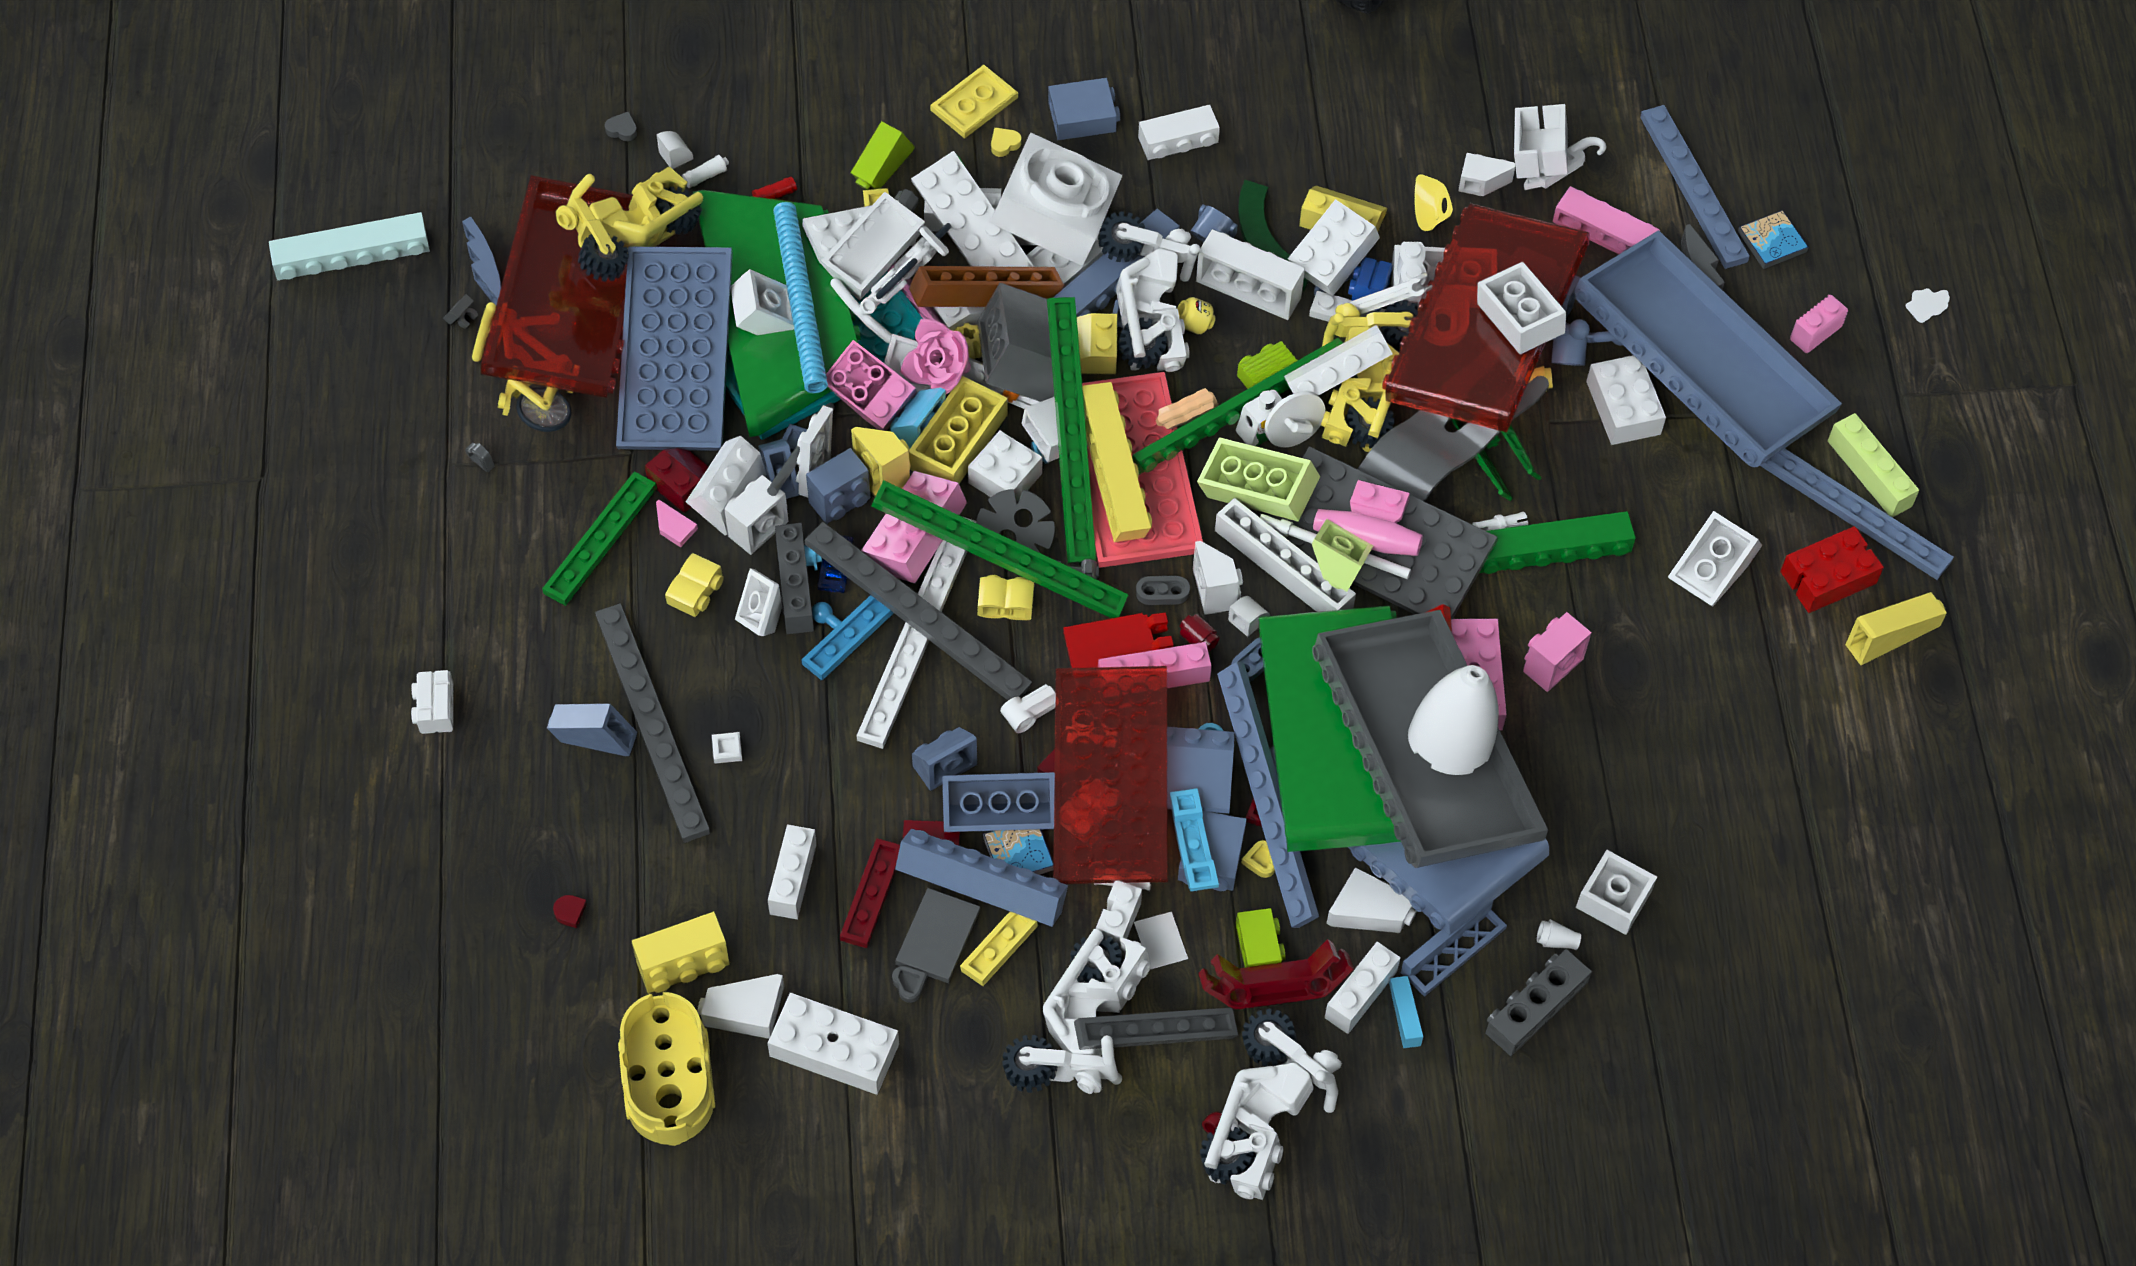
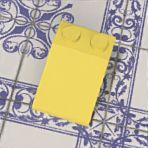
M1091 313L1077 317L1081 374H1116L1117 314Z

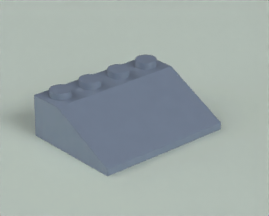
M1124 723L1117 805L1172 809L1170 792L1198 788L1203 812L1229 814L1234 732Z

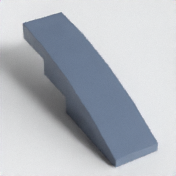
M472 217L463 220L462 223L465 236L469 240L467 242L469 256L474 262L471 264L474 280L491 302L495 303L496 308L502 314L505 311L503 290L493 254L484 235Z

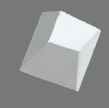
M750 568L735 620L760 636L775 633L782 609L779 584L757 570Z

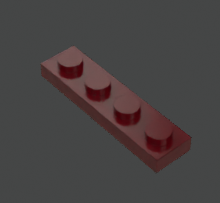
M876 838L842 928L840 941L868 948L896 872L895 868L900 849L899 844Z

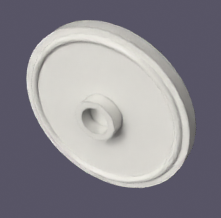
M1307 391L1287 396L1271 410L1266 419L1265 434L1267 438L1278 447H1292L1306 441L1321 425L1325 414L1323 401L1317 394Z

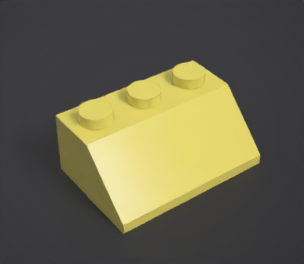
M1314 186L1309 190L1301 209L1300 227L1311 230L1336 199L1373 224L1377 232L1379 231L1387 211L1386 207L1319 186Z
M861 427L851 429L853 452L869 471L870 492L873 496L876 497L883 480L903 488L910 478L909 468L911 467L909 461L910 449L903 439L899 440L893 432Z

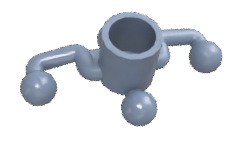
M1577 319L1571 324L1566 322L1565 333L1553 339L1551 363L1585 366L1587 343L1612 341L1619 346L1623 344L1609 331L1590 333L1587 322Z

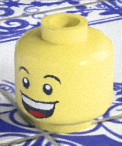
M1190 297L1181 301L1177 307L1179 319H1183L1185 330L1203 334L1207 329H1211L1215 323L1212 305L1203 300Z

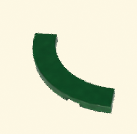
M1244 180L1238 205L1239 226L1244 241L1250 243L1253 247L1265 252H1271L1277 257L1289 261L1290 255L1274 240L1265 221L1264 202L1268 193V187ZM1306 278L1303 279L1302 291H1305L1309 282Z

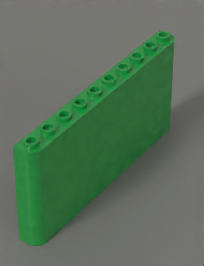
M1390 606L1259 617V634L1287 852L1401 842V840H1397L1394 834V825L1390 817L1385 815L1383 801L1380 795L1374 791L1373 779L1370 773L1364 769L1362 755L1359 749H1356L1353 745L1351 731L1349 727L1344 725L1340 707L1335 705L1332 698V690L1329 684L1325 683L1322 676V668L1319 662L1314 660L1312 647L1316 643L1318 633L1395 619L1396 611H1391Z

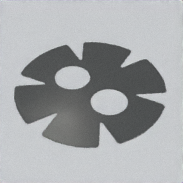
M1008 489L988 499L996 514L984 508L980 509L976 521L977 524L998 534L1002 530L1009 529L1015 533L1017 543L1036 552L1039 551L1034 543L1047 549L1050 548L1054 538L1055 526L1053 521L1038 522V520L1050 513V509L1037 495L1023 490L1019 502L1016 504L1014 490ZM1019 509H1027L1032 513L1033 521L1028 527H1019L1015 523L1014 515Z

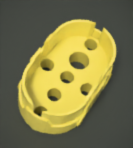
M663 992V995L654 997L652 994L646 995L629 1007L620 1027L621 1039H619L618 1046L627 1120L630 1119L634 1128L645 1138L660 1144L676 1146L697 1135L706 1126L712 1115L713 1108H715L708 1032L697 1010L687 999L668 992ZM659 1017L669 1018L664 1023L655 1022ZM661 1044H671V1047L666 1050L658 1049ZM695 1066L702 1067V1071L699 1073H692L690 1069ZM665 1070L674 1071L669 1077L661 1076V1073ZM636 1074L645 1075L642 1080H631ZM668 1094H676L682 1098L680 1103L673 1108H663L659 1105L661 1098ZM671 1124H676L675 1127L667 1128Z

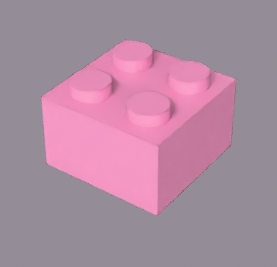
M1568 612L1560 619L1554 618L1542 635L1536 634L1528 644L1530 647L1529 652L1524 658L1526 663L1523 672L1548 692L1584 659L1592 632Z

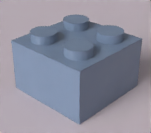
M851 448L806 473L808 501L826 524L833 520H839L846 512L864 505L870 499L869 471Z

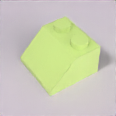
M1328 519L1325 520L1312 542L1323 579L1327 580L1334 588L1342 589L1346 592L1349 590L1373 548V545Z

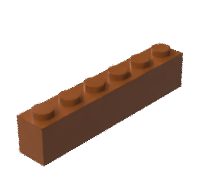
M919 266L909 290L917 307H986L999 283L1046 299L1053 298L1058 294L1064 284L1055 267Z

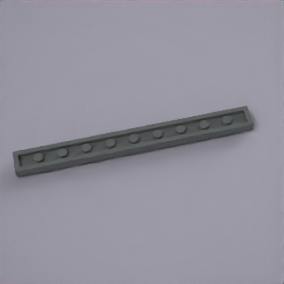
M824 522L805 539L806 546L1005 699L1010 700L1014 697H1022L1031 688L1032 681Z
M621 603L596 611V619L683 843L709 835L708 824Z

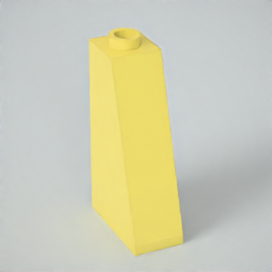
M1930 592L1858 617L1845 645L1858 663L1863 665L1940 627L1947 612L1943 603L1937 600Z

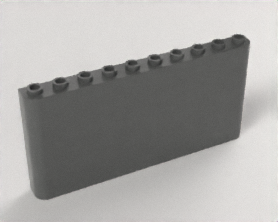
M1441 610L1318 633L1316 643L1312 647L1314 660L1319 662L1322 668L1323 679L1332 690V698L1335 705L1340 707L1343 723L1351 731L1353 745L1356 749H1359L1362 755L1364 769L1370 773L1373 779L1374 791L1380 795L1383 801L1385 815L1390 817L1394 825V834L1397 840H1401L1405 858L1409 864L1411 863L1414 868H1420L1544 841L1548 828L1499 728L1497 729L1496 740L1489 760L1480 767L1475 768L1473 773L1451 775L1436 771L1431 768V763L1426 761L1419 753L1414 754L1411 749L1408 731L1415 712L1424 697L1446 675L1456 669L1468 666Z

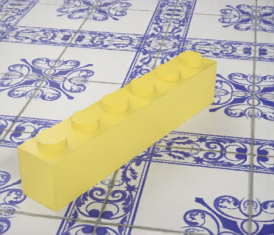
M1111 382L1084 385L1082 390L1086 440L1113 541L1120 542L1144 538L1152 527L1151 514L1146 511L1144 504L1145 492L1142 487L1140 488L1138 482V466L1132 460V444L1126 438L1125 419L1123 415H1120L1118 408V393L1113 390Z

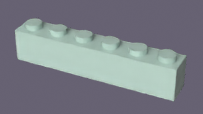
M421 212L269 241L272 265L277 281L430 252Z

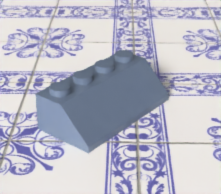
M1055 772L942 776L944 832L1057 829Z

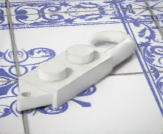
M1586 137L1568 148V174L1583 166L1585 161L1584 149L1592 145L1599 146L1600 149L1597 151V154L1601 155L1606 150V143L1598 137ZM1540 173V177L1527 178L1524 183V189L1528 190L1538 187L1546 189L1568 174L1545 176L1544 173Z

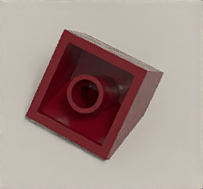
M681 448L664 449L645 465L646 476L648 479L656 482V490L683 513H686L691 508L686 503V500L708 469V466L689 450Z

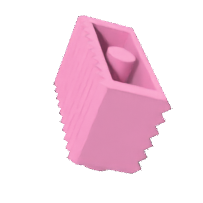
M1828 295L1817 306L1803 314V317L1796 320L1790 340L1805 353H1809L1843 326L1842 324L1845 321L1844 318H1846L1848 309L1835 297Z

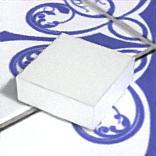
M739 732L712 735L715 764L742 761Z

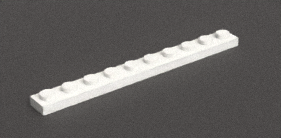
M944 540L938 547L918 592L919 596L940 612H942L967 553L966 550ZM905 623L857 734V741L882 749L929 642V639L908 623Z

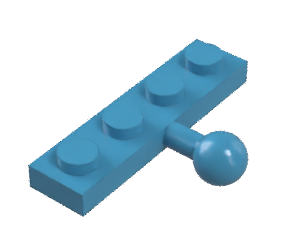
M871 595L843 621H840L833 615V610L828 603H816L812 607V618L817 623H827L834 630L802 659V665L820 680H823L894 613Z

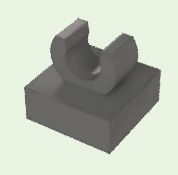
M465 294L443 319L450 325L457 320L459 326L466 329L470 323L465 320L464 315H469L474 320L478 313L475 309L468 308L473 300Z

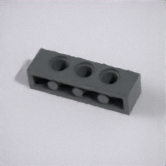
M802 523L775 526L786 632L787 634L813 632Z
M1567 949L1559 956L1557 954L1551 956L1545 964L1546 968L1540 974L1538 972L1532 974L1526 982L1527 986L1521 992L1516 990L1506 1001L1507 1005L1502 1010L1497 1008L1488 1017V1027L1485 1034L1508 1055L1512 1056L1588 983L1592 971ZM1550 980H1559L1562 983V985H1554L1550 982ZM1530 998H1539L1543 1003L1536 1004ZM1511 1016H1519L1523 1019V1022H1515Z

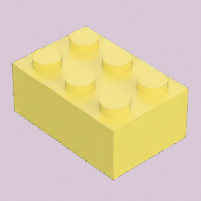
M714 912L632 940L636 962L648 994L651 992H663L671 985L680 982H691L699 975L708 972L716 973L724 969L725 966L730 965L726 942Z

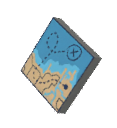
M1783 210L1742 225L1738 229L1739 235L1763 269L1804 254L1809 248Z

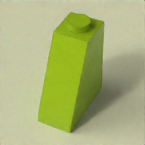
M881 121L851 171V174L857 179L855 183L866 190H869L870 187L880 189L913 152L915 146L902 132Z

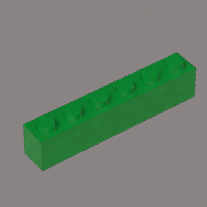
M1628 511L1488 530L1486 532L1497 536L1498 541L1479 573L1492 574L1499 570H1519L1523 567L1535 565L1543 567L1550 563H1571L1578 559H1598L1607 555H1625L1632 551L1636 539Z

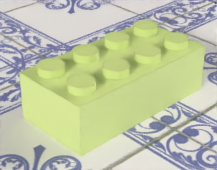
M1219 437L1197 483L1207 498L1226 503L1235 498L1249 509L1299 521L1319 481L1320 475L1311 460Z

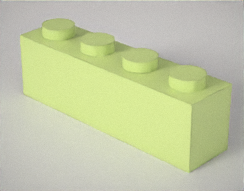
M1856 413L1835 423L1828 439L1829 444L1886 513L1894 517L1911 508L1919 489Z

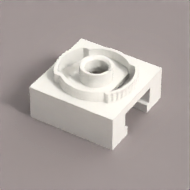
M1030 133L990 223L1083 266L1098 236L1122 175L1074 151L1067 150Z

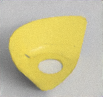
M1420 174L1416 177L1415 214L1421 230L1430 231L1445 223L1451 216L1453 208L1445 185L1436 179ZM1443 198L1447 199V210L1445 213L1442 211Z

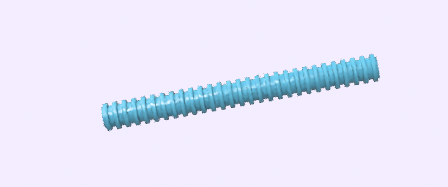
M782 202L777 204L773 211L803 382L807 392L820 393L827 388L828 381L796 206L791 202Z

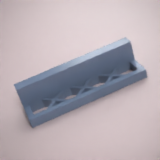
M1493 901L1454 933L1449 935L1442 929L1403 961L1401 974L1408 976L1409 982L1424 997L1506 929L1507 925L1491 910ZM1485 917L1496 926L1491 932L1478 931V923ZM1462 936L1474 937V946L1470 949L1458 948V939ZM1441 953L1454 954V963L1450 966L1437 965L1438 956ZM1421 970L1433 971V980L1426 986L1415 976Z

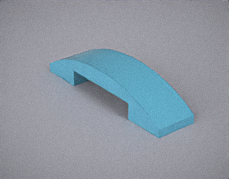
M1198 788L1170 792L1175 832L1190 891L1218 888L1219 883L1214 860L1211 859Z

